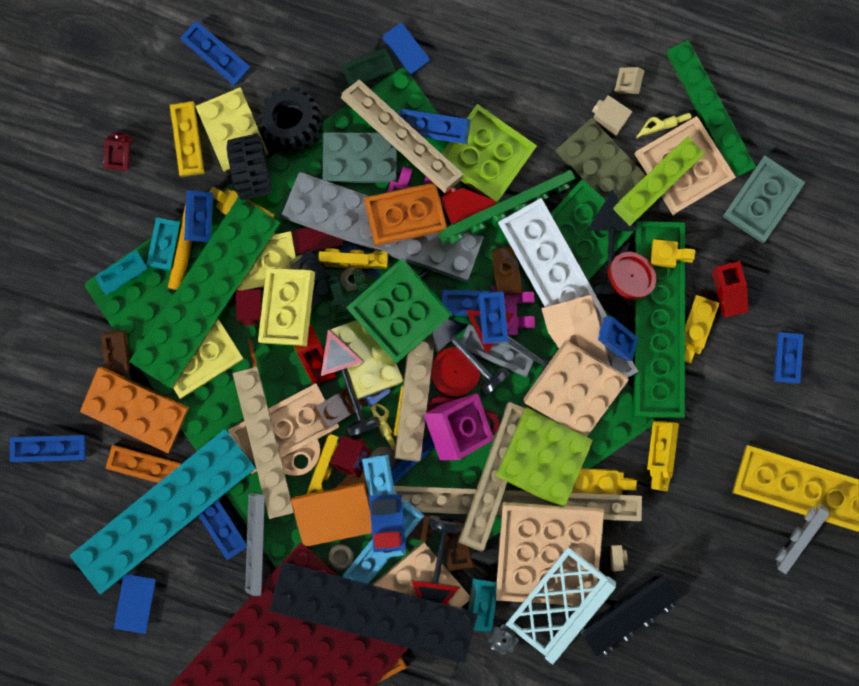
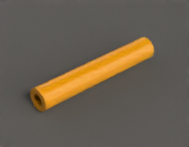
M186 204L168 288L172 290H177L185 278L193 242L184 240Z

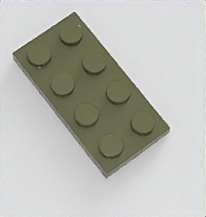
M592 118L555 151L581 180L583 179L605 200L611 191L614 190L620 201L646 176Z

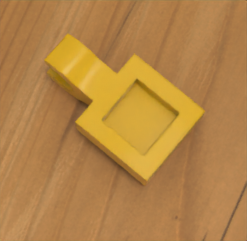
M653 239L650 264L652 266L675 268L676 261L692 263L695 260V250L677 249L678 242Z

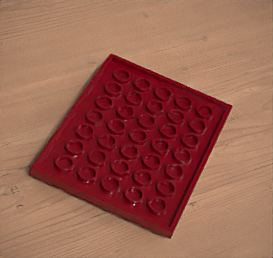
M302 542L284 560L285 562L338 575ZM280 564L261 585V596H251L170 686H374L408 648L269 611L281 568Z

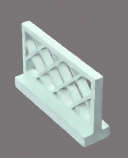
M567 547L506 622V625L545 655L546 660L554 664L616 588V582L609 576L606 577L570 547ZM568 555L577 561L578 571H563V561ZM581 565L587 570H581ZM560 566V572L554 573ZM582 574H593L600 580L594 587L583 588ZM579 575L580 588L566 589L564 576ZM551 577H561L563 590L548 591L547 581ZM544 586L545 591L539 592L541 588ZM581 592L582 602L579 606L568 607L566 594ZM584 592H589L588 595L585 597ZM563 594L565 607L550 608L549 595ZM545 596L547 609L533 610V598ZM528 604H529V610H528V611H524V609H525V608L528 606ZM565 611L566 622L563 625L552 626L551 613ZM568 611H574L569 617ZM548 613L549 626L535 627L533 614ZM530 615L531 628L521 629L514 622L519 616ZM553 630H558L557 633L553 635ZM550 631L551 640L545 647L536 640L535 632Z

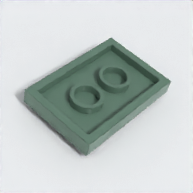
M323 133V181L330 183L396 182L397 149L380 133Z
M764 155L723 217L761 243H764L805 182Z

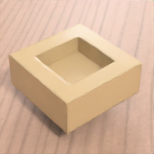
M639 67L620 68L615 91L620 94H639L644 70Z
M610 545L611 571H624L623 565L628 563L627 551L622 550V545Z

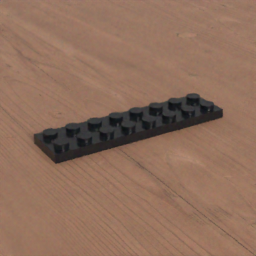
M282 561L269 609L271 612L462 663L466 662L478 616L477 612Z

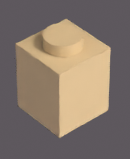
M607 96L604 101L600 99L592 110L595 113L593 120L614 136L618 135L632 113L631 110L610 96Z

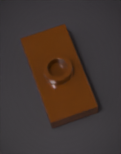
M512 247L491 249L496 291L504 292V295L522 294L518 259Z
M127 330L101 333L105 368L130 380L133 379L131 362H129L131 358Z
M466 517L457 518L459 520H462L465 524ZM461 532L447 534L445 552L448 571L474 568L471 547L458 542Z

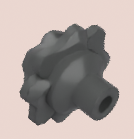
M502 624L500 628L494 627L492 635L488 638L489 642L492 643L491 649L498 651L501 655H506L507 651L510 653L514 652L515 645L519 642L518 637L515 636L516 632L508 628L506 624Z

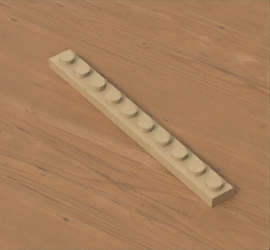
M394 486L395 494H402V502L407 500L420 512L468 514L477 490ZM504 490L496 515H502L503 502L541 505L554 504L527 491ZM571 493L566 503V506L603 508V520L641 521L642 496Z

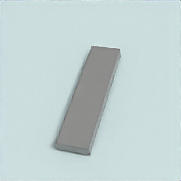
M250 492L248 496L245 591L252 596H261L265 495L258 492Z

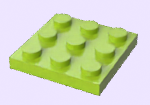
M477 104L467 117V119H471L468 143L449 142L441 154L464 174L461 180L463 183L480 195L497 203L537 145Z
M526 407L523 410L495 476L554 505L565 507L593 440Z

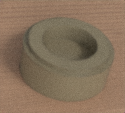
M338 544L329 552V562L336 569H346L354 560L352 549L345 544Z

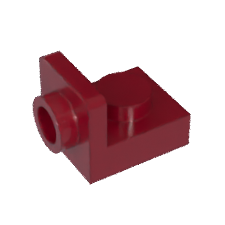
M113 132L105 139L103 168L122 171L129 170L130 148L133 143V137L127 136L124 132Z

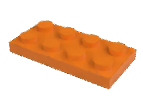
M100 366L96 371L80 412L166 453H170L190 407Z

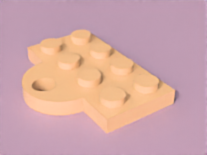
M317 384L268 408L285 474L299 476L310 472L317 465L320 458L321 448L318 439L340 428L337 423L325 430L314 413L313 408L325 401ZM244 421L228 431L256 466ZM301 454L308 458V465L304 469H298L294 464L295 458Z

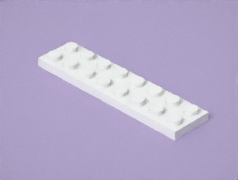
M542 198L499 221L500 228L543 305L548 307L591 295L601 328L604 317L608 316ZM605 346L611 367L627 375V377L638 372L633 361H623Z

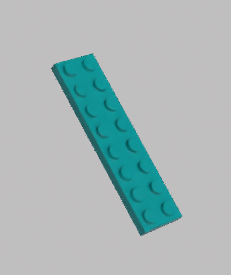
M224 429L69 556L101 595L257 468L227 429Z

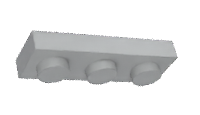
M468 324L461 343L472 354L523 377H527L534 361L507 342L494 343L486 354L474 327Z
M818 503L816 508L812 506L804 517L806 522L801 528L797 527L790 536L792 541L788 547H782L775 558L778 560L776 562L778 570L784 574H787L829 515V511L825 506Z

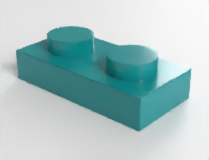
M156 217L146 266L168 271L172 270L181 222Z
M135 250L95 277L100 288L107 295L112 291L118 290L132 278L138 277L148 268L139 252Z
M473 579L468 610L478 613L475 631H492L497 582Z

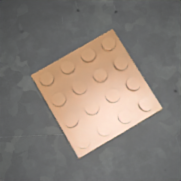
M503 502L496 600L523 602L567 547H570L599 570L604 516L603 508ZM568 555L563 561V571H578L577 561ZM581 565V570H587ZM560 566L554 573L560 572ZM582 574L583 588L594 587L597 584L598 578L595 575ZM579 575L564 576L566 589L580 588ZM551 577L547 581L548 591L563 590L561 577ZM544 586L541 588L539 592L545 591ZM581 592L566 594L568 605L579 606L582 602ZM584 592V596L586 597L589 592ZM563 594L549 595L550 604L564 605ZM534 597L532 603L546 604V597Z

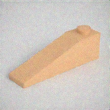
M591 295L541 308L548 333L558 348L567 340L610 365L605 345L598 340L600 325Z

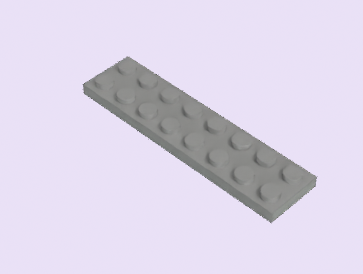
M302 172L298 173L283 210L282 218L374 251L387 252L388 256L397 259L403 258L408 263L465 283L468 282L484 236L468 232L464 234L465 238L457 243L451 244L449 241L442 244L438 236L440 233L374 247L364 204V198L370 196Z

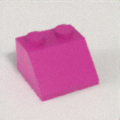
M478 394L441 404L424 414L440 460H459L494 440Z

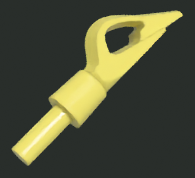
M687 113L676 118L672 116L663 121L656 117H651L646 121L636 137L639 138L663 129L675 127L677 123L691 119V114ZM652 121L656 123L653 128H647Z
M376 403L370 410L373 416H377L380 419L381 425L379 430L382 437H386L391 449L394 450L396 443L391 435L393 432L386 422L389 411L385 406ZM376 407H379L384 411L383 416L379 415V413L376 411Z

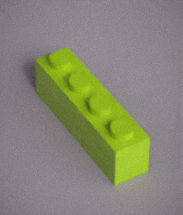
M687 136L628 192L613 209L631 226L705 153Z

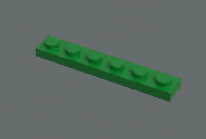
M689 40L667 50L666 54L709 136L735 177L738 178L754 170L756 166Z
M569 170L443 229L438 236L442 244L449 241L451 244L457 243L465 238L464 234L470 231L476 234L485 229V224L491 221L497 224L507 217L506 214L513 211L517 212L540 198L544 202L550 198L549 194L555 191L557 194L570 189L569 184L575 177L572 171Z

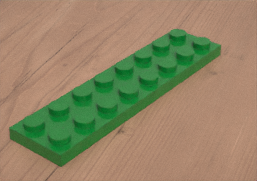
M238 197L129 362L173 389L281 223L245 199L241 200Z
M635 222V228L637 229L635 231V253L640 254L649 262L651 260L653 239L678 242L677 249H685V223ZM676 261L675 268L653 266L656 274L654 289L645 298L634 300V335L638 338L634 352V365L638 370L634 374V417L685 418V262Z

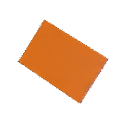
M434 183L364 198L374 247L441 233L443 229L447 228L438 188Z
M364 482L292 497L291 499L302 543L305 546L372 533L370 504Z

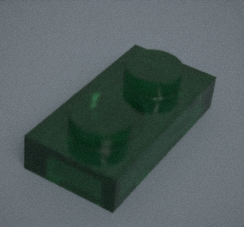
M386 48L341 65L349 87L358 80L366 84L395 72Z

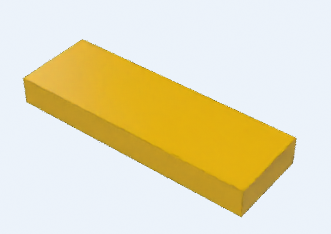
M192 101L170 105L179 176L186 177L205 174L195 103Z

